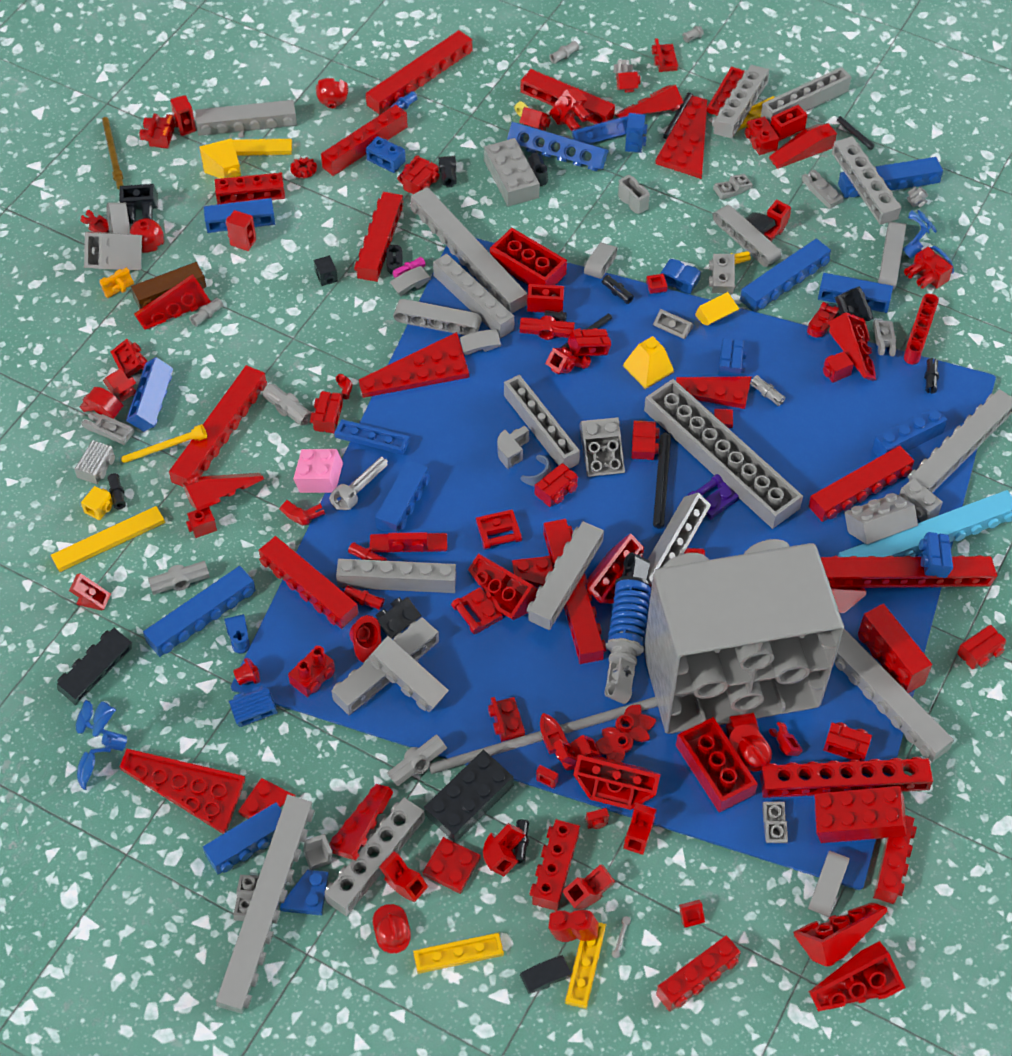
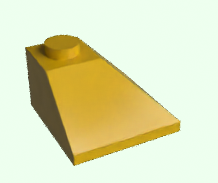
M232 138L199 146L204 173L218 178L241 176L240 165Z
M653 336L638 344L623 364V367L645 389L674 373L665 348Z

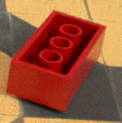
M512 227L490 247V254L509 274L528 285H556L567 274V260Z
M883 603L864 613L858 637L870 649L871 655L878 659L882 667L907 693L924 685L933 664Z
M714 717L677 735L676 747L718 812L755 795L758 783Z
M901 786L815 794L816 832L821 843L907 836L904 796Z

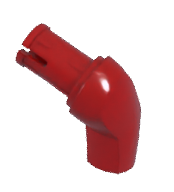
M286 500L279 508L289 519L302 526L309 525L310 520L325 515L324 510L316 512V510L323 508L321 503L304 510Z

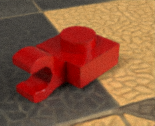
M777 722L779 732L773 728L769 729L770 734L773 737H777L776 739L780 744L779 748L784 754L798 756L803 752L794 735L789 734L783 722Z

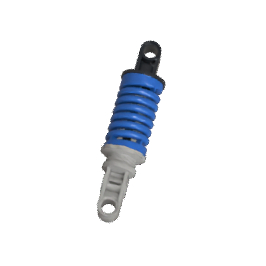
M633 552L629 553L624 560L623 576L615 581L613 610L609 626V637L606 643V649L611 654L609 655L610 663L605 696L622 704H626L632 696L634 670L637 665L636 656L644 652L643 637L645 636L644 630L646 629L648 602L650 601L649 596L652 589V584L647 581L650 561Z

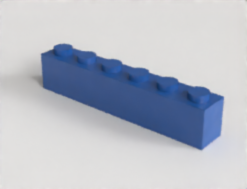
M937 157L875 166L877 173L884 179L886 186L891 191L940 183L943 169ZM840 172L838 185L843 197L860 196L845 172Z
M817 238L742 288L740 301L754 312L765 308L772 300L775 301L781 294L788 292L807 276L813 275L817 269L826 266L830 261L831 249Z
M238 566L144 630L143 634L146 642L159 657L171 652L175 646L187 641L191 635L204 629L211 621L217 620L224 612L233 609L243 599L249 598L256 591L254 580L241 566Z

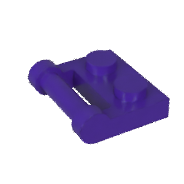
M719 474L714 475L708 483L698 490L688 494L689 496L699 492L701 495H704L715 486L718 488V490L705 498L711 504L706 513L710 520L738 501L739 495L723 481Z

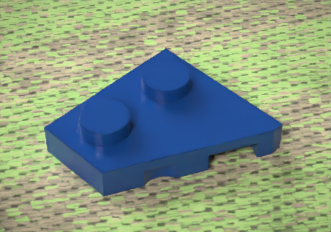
M306 870L288 894L284 903L281 904L280 910L282 912L322 916L329 873Z

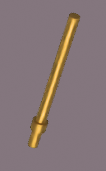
M103 117L102 122L113 167L112 175L114 181H116L117 189H119L120 186H124L122 181L123 173L119 168L108 117Z

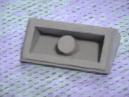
M660 309L653 323V326L682 339L687 337L694 326L693 323Z

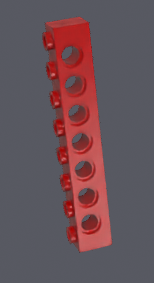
M921 757L904 760L893 758L882 761L880 759H872L869 761L851 760L849 762H809L807 764L792 762L786 765L771 763L762 766L760 772L763 798L815 796L817 793L901 786L902 792L930 790L933 783L929 758L922 759ZM904 771L910 772L912 775H907ZM884 772H887V773H889L891 776H886V775H884L883 773H884ZM863 773L870 775V777H865ZM842 774H846L850 778H844ZM821 775H825L829 779H823ZM800 776H805L808 780H803ZM779 777H784L787 781H782Z

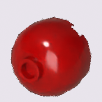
M324 78L318 81V85L316 84V96L319 102L328 108L334 109L346 101L348 84L345 81L339 79V82L334 81V78Z
M143 218L134 222L130 228V234L142 235V253L156 251L158 246L164 243V233L161 226L155 220Z

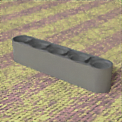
M726 205L713 213L715 223L742 248L748 251L761 265L767 267L781 259V252L778 247L732 206Z
M891 221L887 227L878 283L891 285L893 290H895L906 224Z
M407 299L398 301L393 315L394 319L400 323L450 333L457 332L460 335L478 332L482 317L474 312Z

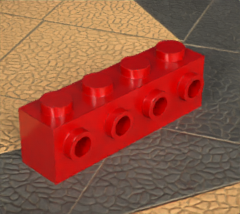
M282 172L215 179L217 204L272 198V200L285 199Z
M905 815L907 836L886 838L873 895L874 899L891 904L895 903L898 895L902 896L905 884L901 883L902 876L906 877L909 864L905 863L906 857L910 858L913 845L909 843L911 838L914 839L917 826H913L915 818Z
M555 819L554 825L549 826L547 833L549 842L548 845L543 846L541 857L544 858L543 863L537 866L535 874L538 877L537 883H532L529 896L533 897L532 905L558 911L563 893L562 890H564L578 841L580 825Z
M727 935L659 984L656 996L669 1012L676 1007L677 1009L682 1007L692 995H698L707 984L717 981L727 969H733L739 963L741 951Z

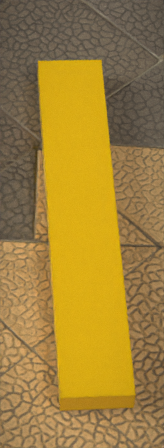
M157 506L55 552L51 554V558L58 571L62 572L164 524L165 520Z

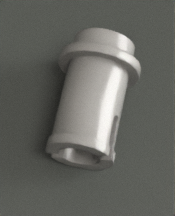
M695 26L694 29L683 33L682 36H685L683 39L688 43L695 38H701L704 31L701 26Z

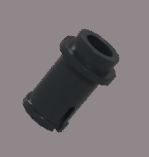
M545 310L544 315L554 317L556 321L566 322L567 312H563V310L561 312Z

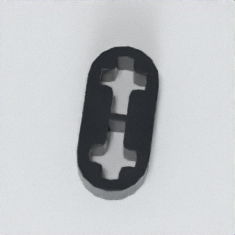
M395 244L387 248V270L393 275V270L403 266L402 248Z

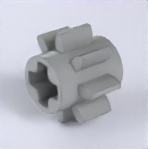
M617 60V64H614V73L633 72V65H629V60Z
M913 187L908 191L909 196L907 200L913 207L918 205L920 208L927 202L928 194L922 187L918 189Z

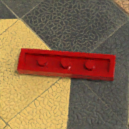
M731 66L710 101L707 113L718 116L720 108L724 107L726 99L731 96L732 90L737 87L739 79L743 78L744 70Z

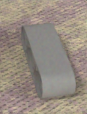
M108 202L106 212L109 233L130 234L126 203Z
M600 242L587 260L584 274L602 279L615 260L618 248Z
M829 850L809 904V910L829 917L850 858Z

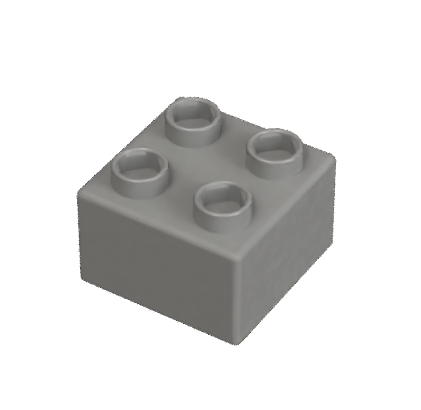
M770 539L751 546L742 555L709 560L703 554L686 553L670 559L664 564L663 568H658L654 571L644 643V657L665 733L683 732L712 717L715 718L719 725H723L729 722L730 716L754 713L757 719L821 706L844 631V625L815 544L808 543L790 546L783 540ZM693 693V694H691V695H687V696H684V697H681V698H679V696H678V695Z

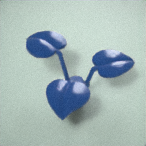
M913 210L909 212L908 218L915 220L921 226V230L916 237L903 248V251L910 259L915 257L922 250L921 248L924 247L919 240L926 232L929 234L930 228L935 233L937 232L932 222L920 210H917L918 214ZM930 247L932 250L942 255L948 261V263L953 266L952 261L950 260L948 255L945 252H943L939 247Z
M84 701L82 709L77 716L75 727L78 734H82L86 726L93 729L92 734L95 737H98L100 733L104 734L102 744L105 745V748L91 749L89 753L84 752L79 761L77 779L79 785L84 790H87L86 785L95 765L94 754L98 752L110 753L111 749L123 751L127 743L126 735L103 729L116 711L107 702H100L93 717L94 725H91L89 722L93 714V707L90 701Z

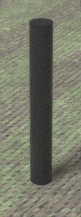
M841 116L837 118L836 121L870 150L874 148L875 145Z

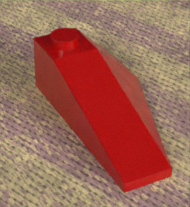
M676 84L667 85L650 94L651 97L643 98L637 102L638 104L630 105L615 114V117L628 116L629 113L645 114L670 109L675 111L684 102Z

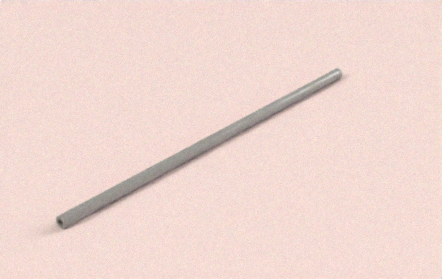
M693 693L683 694V695H678V696H679V698H681V697H684V696L691 695V694H693ZM656 697L568 722L560 726L563 733L566 734L617 719L619 716L624 715L626 708L631 705L640 704L641 711L658 706ZM538 731L431 763L429 766L430 773L434 774L469 763L483 749L492 756L543 741L542 733Z

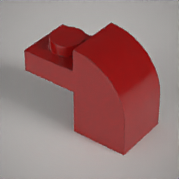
M776 199L767 210V216L774 219L776 224L764 234L771 242L778 234L781 235L790 218L791 206Z
M121 368L103 380L109 391L120 402L128 399L136 392L133 387L136 384L133 377L128 379Z
M94 387L83 398L80 409L83 412L94 410L100 415L103 414L114 419L124 405L108 390Z
M581 735L571 743L560 739L553 743L556 749L555 754L562 762L565 770H575L578 754L601 756L593 738Z
M636 803L623 849L644 855L657 809Z
M508 823L498 835L489 834L484 843L483 857L491 871L504 877L518 863L511 850L525 837L522 829Z
M394 851L379 866L386 876L384 880L402 897L414 903L428 888L420 873L408 868L400 855Z
M599 865L585 878L577 877L562 892L575 909H584L603 897L602 894L615 883V880L604 865Z

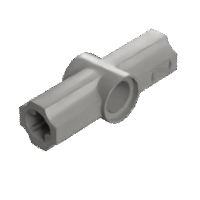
M269 383L262 392L263 397L275 405L277 411L282 416L288 415L301 426H305L310 422L311 412L302 406L292 393H285L275 384Z
M205 561L185 567L183 565L172 566L168 572L150 577L148 581L154 595L171 589L176 591L184 590L189 587L190 583L209 578L210 576Z
M436 734L421 747L408 749L404 755V760L388 771L387 774L398 787L413 774L426 772L430 766V761L446 750L447 747Z

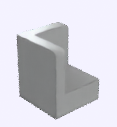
M325 834L304 841L303 853L310 870L331 864L332 850Z

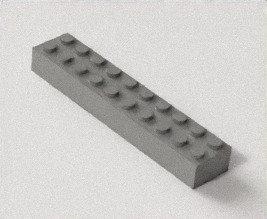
M674 379L645 398L644 411L713 475L719 474L723 481L739 495V499L772 529L800 509L803 495Z

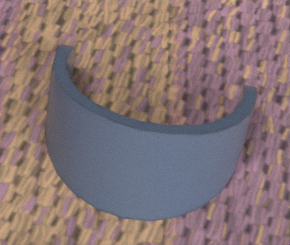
M536 456L539 462L546 465L545 469L535 476L523 475L521 480L524 483L535 486L536 483L552 471L550 463L545 456Z

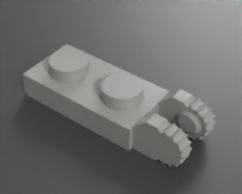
M817 170L810 171V176L807 174L802 175V181L808 189L829 209L843 202L844 198L824 178H821Z
M874 320L873 328L878 346V354L884 355L885 347H889L890 356H895L896 338L892 321Z
M90 412L88 417L96 423L84 420L81 424L85 429L123 445L127 443L135 432L134 428L94 412Z

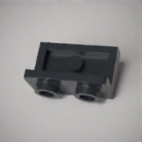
M860 286L849 289L834 297L841 315L847 312L864 319L865 322L873 319L871 308L868 306L865 294Z
M398 597L390 603L391 608L387 611L384 608L375 615L380 628L391 639L421 617V614L408 597L403 599Z

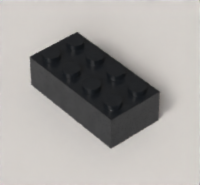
M483 749L424 806L425 816L456 843L514 786V777Z

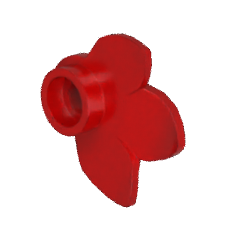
M636 704L626 708L624 715L617 718L615 727L621 733H629L634 741L645 742L650 739L647 731L654 726L656 719L641 714V706ZM622 724H628L629 727H624Z
M607 727L602 730L603 738L597 740L595 744L600 754L607 755V759L622 762L625 753L632 749L634 740L629 733H621L617 728ZM621 740H626L624 744H620Z

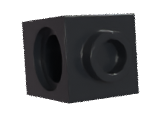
M330 255L314 260L315 273L321 286L338 282L337 270Z

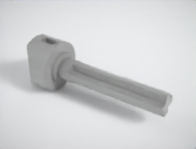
M381 456L349 486L340 484L336 487L329 498L331 504L337 510H350L358 503L356 494L388 465L387 459Z

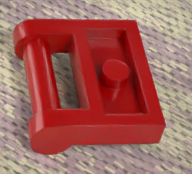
M513 509L476 517V524L484 550L498 544L522 541ZM513 531L512 534L488 539L489 535Z
M481 587L462 598L455 599L451 603L453 609L457 610L470 626V631L473 634L483 631L502 619L501 612L496 609ZM468 605L480 622H476L464 606Z

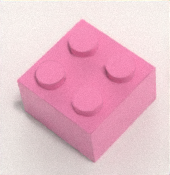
M301 449L293 478L300 493H332L338 485L343 466L338 450Z

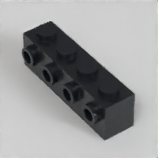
M115 627L110 631H105L100 637V641L96 645H91L87 649L86 655L82 659H77L73 663L72 669L68 673H63L58 678L57 690L76 705L132 649V642Z

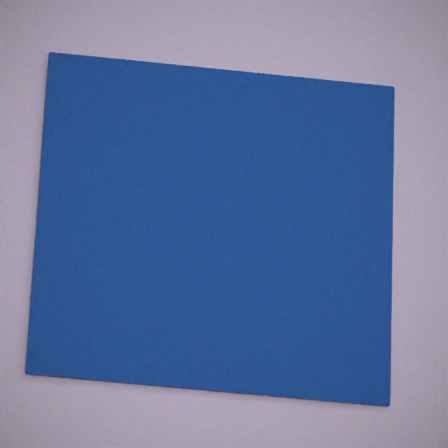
M477 239L490 253V247L495 243ZM446 246L441 257L445 254H448L467 273L470 274L467 267L465 265L463 266L460 263L459 259L455 255H452L449 248ZM567 262V274L556 284L557 286H564L563 312H567L566 322H574V330H585L609 313L612 316V320L599 328L606 329L610 338L611 347L608 354L588 356L591 359V363L585 369L574 366L569 373L557 374L553 372L551 367L545 364L553 348H560L567 343L569 338L554 336L550 340H545L536 334L520 333L522 317L541 319L543 316H548L544 315L545 312H528L526 305L512 313L514 315V330L500 339V347L487 352L482 349L469 355L464 354L469 378L372 396L359 424L409 436L410 443L404 455L350 442L342 457L343 466L337 487L340 484L349 486L381 456L387 459L388 465L356 494L358 503L350 510H337L330 502L331 493H325L320 502L323 508L316 510V512L324 510L325 515H321L311 521L296 551L299 556L338 587L336 577L338 559L361 560L348 552L351 543L355 542L367 549L370 548L371 534H388V532L376 528L375 517L406 461L410 460L427 466L430 481L427 486L423 487L420 500H416L413 513L408 515L406 525L403 530L400 529L399 533H447V551L374 553L385 557L387 561L456 564L455 593L376 589L358 590L369 591V594L384 598L382 609L385 608L386 611L392 607L390 603L398 597L401 599L408 597L421 614V617L415 621L423 617L439 633V642L416 661L449 691L428 712L427 710H422L416 704L417 701L414 698L406 696L397 683L390 682L352 714L348 715L333 701L331 690L338 682L344 681L353 670L360 668L364 664L355 655L354 645L349 635L350 629L362 616L369 615L377 618L375 615L381 610L368 605L362 606L359 605V602L354 601L358 606V615L341 629L339 626L331 624L326 615L318 613L313 604L309 601H304L296 590H291L284 580H282L245 658H249L258 667L260 683L255 684L252 681L239 685L236 678H234L231 689L234 692L245 693L246 695L253 692L252 690L255 687L268 686L275 705L410 748L421 747L437 734L447 747L438 757L445 759L501 743L500 736L495 735L493 723H495V719L490 717L488 705H491V697H495L496 701L515 698L525 735L541 731L540 719L542 713L550 715L559 725L655 697L644 652L636 656L637 665L634 670L635 674L630 700L626 704H622L606 697L605 687L611 652L607 649L604 652L603 660L580 664L564 607L550 630L528 621V613L515 620L502 614L500 621L477 634H473L470 631V626L460 613L453 609L451 603L455 599L462 598L481 587L468 571L478 553L513 573L512 560L549 556L543 535V523L566 519L568 526L571 525L573 532L576 527H580L583 521L604 530L603 542L584 572L587 579L605 555L628 534H632L644 547L643 558L648 560L682 499L688 496L690 492L696 491L708 483L714 475L671 436L664 527L657 529V527L653 526L659 452L655 454L654 460L632 459L633 422H656L644 411L645 398L670 380L674 379L676 381L677 377H719L718 372L723 338L744 341V348H747L746 359L742 358V362H746L745 371L740 374V377L752 376V382V379L758 375L769 385L772 384L774 389L785 396L786 399L780 406H777L772 400L762 396L759 390L750 385L745 409L697 401L713 415L714 409H732L733 428L728 429L801 493L803 499L800 509L773 529L739 498L738 501L710 520L705 515L687 548L704 549L705 556L709 560L742 555L751 546L770 539L783 540L790 546L813 543L816 545L820 557L838 556L842 551L864 544V542L848 533L845 518L846 511L843 510L833 519H827L822 522L808 507L811 495L878 458L872 450L878 433L886 432L896 424L900 425L911 417L921 415L925 410L937 407L947 419L944 432L906 451L914 460L912 470H917L921 462L925 458L928 459L936 447L940 448L947 436L951 437L957 426H962L965 419L969 415H973L980 404L984 405L986 403V399L993 391L996 377L989 373L938 360L937 372H939V378L937 380V392L931 394L930 388L929 393L925 391L926 380L924 374L927 370L926 361L929 359L928 357L921 356L920 361L912 365L904 361L905 351L896 349L895 356H890L889 347H885L884 355H879L877 344L867 342L868 347L872 349L869 357L874 362L876 380L865 379L853 365L850 376L832 383L823 373L825 359L830 355L843 352V350L829 331H826L822 337H812L807 333V325L742 308L710 325H704L695 314L700 305L711 300L667 289L665 292L650 294L647 283L605 273L603 278L606 275H610L615 281L622 283L624 288L634 295L631 303L626 304L618 296H614L611 293L612 291L602 284L603 278L599 279L584 274L585 267ZM433 271L430 277L431 280H429L419 302L472 312L434 277ZM510 274V276L525 290L528 297V284L524 283L523 281L519 280L518 278ZM660 309L693 323L694 326L685 339L653 326ZM481 321L478 332L491 330ZM407 324L388 365L454 333ZM653 336L665 348L674 373L645 389L623 367V364L638 344ZM518 375L524 379L580 450L579 464L569 469L578 476L576 490L573 493L568 492L559 504L555 503L551 507L535 495V486H530L521 480L523 475L535 476L545 469L546 465L536 459L537 455L545 456L548 459L552 471L558 465L504 396V382ZM619 417L625 473L587 477L579 424L581 421ZM656 422V428H659V439H655V443H659L660 446V435L665 432L669 433ZM526 426L529 430V442L521 446L523 449V460L507 469L498 458V437L504 430L511 434L515 429ZM977 449L933 492L943 502L937 516L963 507ZM902 476L894 484L883 487L880 492L869 495L863 502H857L852 507L865 505L871 500L884 498L890 493L899 495L901 488L909 482L908 476ZM715 486L702 496L704 498H707L709 495L718 490V488ZM513 509L522 541L498 544L484 550L476 524V517ZM513 531L489 535L488 539L512 534ZM922 553L915 557H922ZM941 587L865 588L866 596L845 613H840L844 629L871 655L870 649L860 641L858 631L864 613L884 603L921 651L925 653ZM339 588V589H340L342 592H344L346 588ZM591 594V607L595 606L597 614L595 620L601 626L602 634L600 638L607 643L613 604L600 603ZM468 605L464 606L474 620L480 622ZM381 629V643H382L387 636L385 635V633H384V632L382 631V629ZM315 646H321L324 648V653L334 660L335 672L330 679H326L321 684L317 692L306 697L290 684L288 673ZM835 662L821 706L756 719L759 732L772 750L770 764L774 763L776 765H786L792 762L807 764L809 762L851 761V759L823 751L832 722H842L849 728L855 730L863 729L872 735L864 761L880 759L882 761L897 758L904 734L899 728L893 726L891 720L877 709V706L871 699H867L864 696L862 690L857 685H854L843 671L836 667ZM915 690L908 693L912 698ZM658 706L641 711V714L656 719L654 726L647 731L650 739L645 742L634 741L632 749L625 753L622 762L661 774L656 796L642 803V805L657 809L654 821L655 826L815 877H820L830 850L850 858L841 885L856 890L863 889L876 839L821 843L816 832L815 796L763 798L760 781L761 771H750L758 783L755 795L718 812L676 747L677 735L681 732L665 733ZM617 719L564 735L568 743L573 742L581 735L593 738L596 743L597 740L603 738V729L607 727L616 728L615 723ZM777 722H783L789 734L794 735L803 752L798 756L784 754L779 748L780 744L776 739L777 737H773L769 729L773 728L779 732ZM622 724L624 727H629L628 724ZM726 724L719 725L729 740L730 735H727ZM621 740L620 744H624L626 740ZM543 741L491 756L514 777V781L602 809L607 808L608 811L632 818L634 808L629 810L590 800L574 777V770H565L556 754H549ZM601 754L600 757L606 758L607 755ZM539 765L559 774L558 784L555 789L536 780V771ZM884 772V773H883V774L886 775V776H891V775H890L889 773H887V772ZM863 773L865 777H870V775ZM842 774L844 778H850L848 775ZM821 775L823 779H829L827 776ZM800 776L801 779L808 780L807 777ZM779 777L780 780L787 781L786 778ZM763 802H785L788 843H766Z

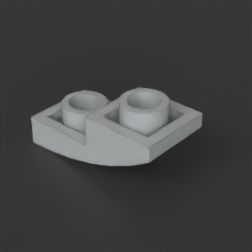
M745 174L731 176L727 182L716 183L713 190L723 200L747 191L753 184Z
M420 266L401 274L390 283L397 293L402 296L414 286L419 289L431 278L423 267Z
M497 329L479 331L460 337L465 355L482 349L487 352L501 346Z
M763 802L766 843H788L785 802Z
M240 875L236 891L237 900L233 914L234 920L244 921L259 876Z

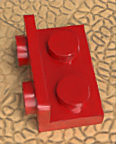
M658 38L655 39L654 45H652V55H655L654 64L658 67V71H678L673 44L660 45Z
M126 339L110 352L118 368H121L129 379L140 369L143 370L145 363L148 361L141 355L140 346L136 342L132 343Z
M491 697V705H488L490 717L495 719V723H493L495 735L500 736L501 742L525 736V730L515 698L496 701L495 697Z

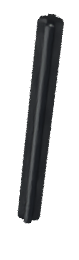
M666 432L660 435L653 526L657 527V529L664 527L671 447V435Z

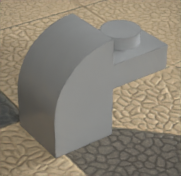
M526 426L515 429L511 434L504 430L498 437V458L507 469L523 460V449L521 446L529 442V430Z

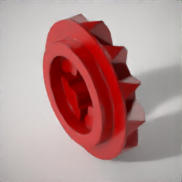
M300 156L299 160L294 159V162L291 163L290 170L297 178H309L316 173L317 164L314 162V159H309L308 156L306 158Z

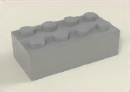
M515 138L484 146V162L508 207L539 198L540 183Z

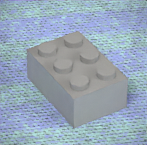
M895 493L887 494L884 498L878 500H871L862 506H854L851 510L845 512L848 533L865 544L873 543L918 526L915 504Z

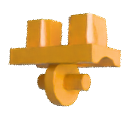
M127 267L122 270L119 269L110 277H104L100 280V285L107 298L120 291L124 293L127 287L135 284Z

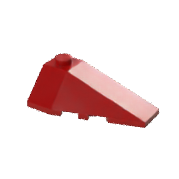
M829 123L817 124L806 128L772 153L769 159L779 169L833 149L837 133Z
M846 312L829 321L831 336L854 363L857 370L865 379L876 380L874 362L869 357L872 349L867 344V341L870 340V335L865 320Z
M260 473L192 476L186 479L187 482L182 484L190 504L199 511L220 502V497L232 496L235 494L236 489H246L264 480V477Z
M479 553L468 569L499 612L512 620L528 613L529 603L531 601L534 602L538 589Z
M872 902L848 910V915H833L829 917V921L818 924L817 921L809 923L794 931V937L813 962L825 967L833 966L851 951L888 912V909L885 906Z
M878 941L859 951L812 988L809 994L819 1012L844 1007L846 1004L853 1002L865 1003L866 1000L873 998L885 999L906 987L888 950Z

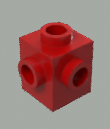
M566 347L553 348L545 364L551 367V370L557 374L569 373L574 368L577 357L572 355V351Z

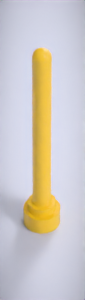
M202 424L194 426V429L189 433L121 457V461L127 463L192 439H198L199 441L206 439V430Z

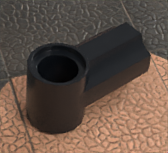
M532 153L527 158L528 163L540 186H545L548 183L547 166L544 164L542 155Z
M455 156L438 157L442 185L453 187V185L457 184Z

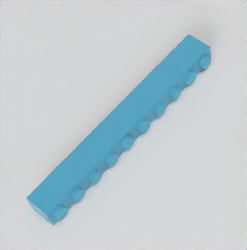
M1008 490L920 522L918 526L873 543H864L842 551L838 557H915L922 553L919 550V542L928 532L949 535L950 542L961 541L971 534L976 535L987 528H995L1003 522H1011L1012 496Z

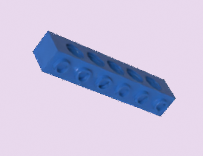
M516 122L511 123L507 140L515 138L520 147H527L526 151L536 153V150L542 152L541 155L550 158L551 155L558 156L557 160L567 162L568 159L573 161V165L582 167V164L588 165V169L593 171L604 168L609 151L608 149ZM527 133L529 140L525 143L523 136ZM541 138L545 141L543 147H540L538 144ZM558 142L560 144V150L556 152L554 150V145ZM572 147H574L576 150L574 156H571L569 154V150ZM587 152L591 153V159L589 161H586L585 154Z

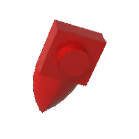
M542 713L540 719L542 740L549 754H553L556 751L553 743L559 739L565 742L568 741L558 722L550 715Z

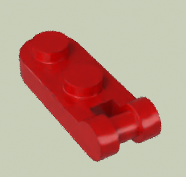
M822 302L819 310L808 324L807 333L812 337H822L830 327L828 322L838 316L839 308L837 306L831 307L829 303Z

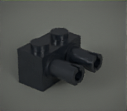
M154 184L120 186L119 202L126 203L129 224H131V220L132 224L136 222V210H142V219L149 218L153 220V209L158 208V192Z

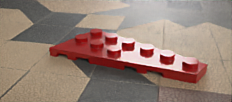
M691 96L659 152L655 164L702 179L707 112L706 99Z
M457 332L360 378L359 386L362 398L469 378L468 367Z
M126 749L119 766L124 773L222 834L228 830L246 780L243 775L132 749Z

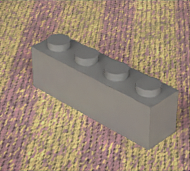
M389 636L369 656L371 664L376 669H381L386 673L387 679L392 683H397L401 687V691L406 696L414 698L417 701L416 704L424 711L430 712L449 691Z

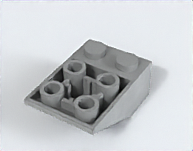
M85 232L84 268L122 270L127 267L129 270H141L142 235Z
M619 417L581 421L579 427L587 477L625 473Z

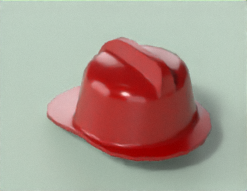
M366 615L362 616L352 625L349 633L350 640L354 645L355 655L364 663L381 644L380 624L375 617Z
M748 724L735 727L729 737L730 743L748 770L753 772L761 771L762 766L770 764L772 758V750L769 744L755 727Z
M386 904L379 907L373 916V927L379 947L390 954L404 951L411 940V932L405 911L400 906L394 904Z

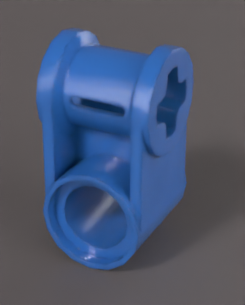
M244 614L225 618L224 621L232 649L238 654L247 652L250 642Z

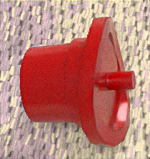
M245 658V663L233 670L239 685L252 681L255 684L260 683L259 669L249 658Z

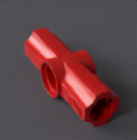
M543 316L541 319L522 317L520 321V333L536 334L545 340H550L554 336L569 338L571 331L575 328L574 322L556 321L552 316Z

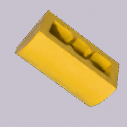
M727 292L700 305L695 315L702 324L710 325L738 311L740 308Z

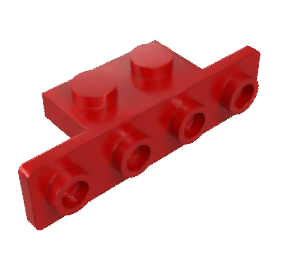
M447 533L371 534L370 549L374 552L447 551Z

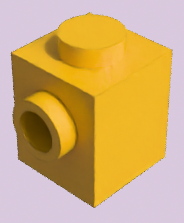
M94 486L81 501L85 514L100 521L106 512L111 510L113 502L111 494L106 489Z

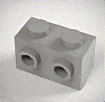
M713 254L712 260H709V271H712V276H709V287H712V293H733L735 287L734 254Z
M915 478L900 490V497L915 504L916 516L921 522L936 517L939 514L943 502Z

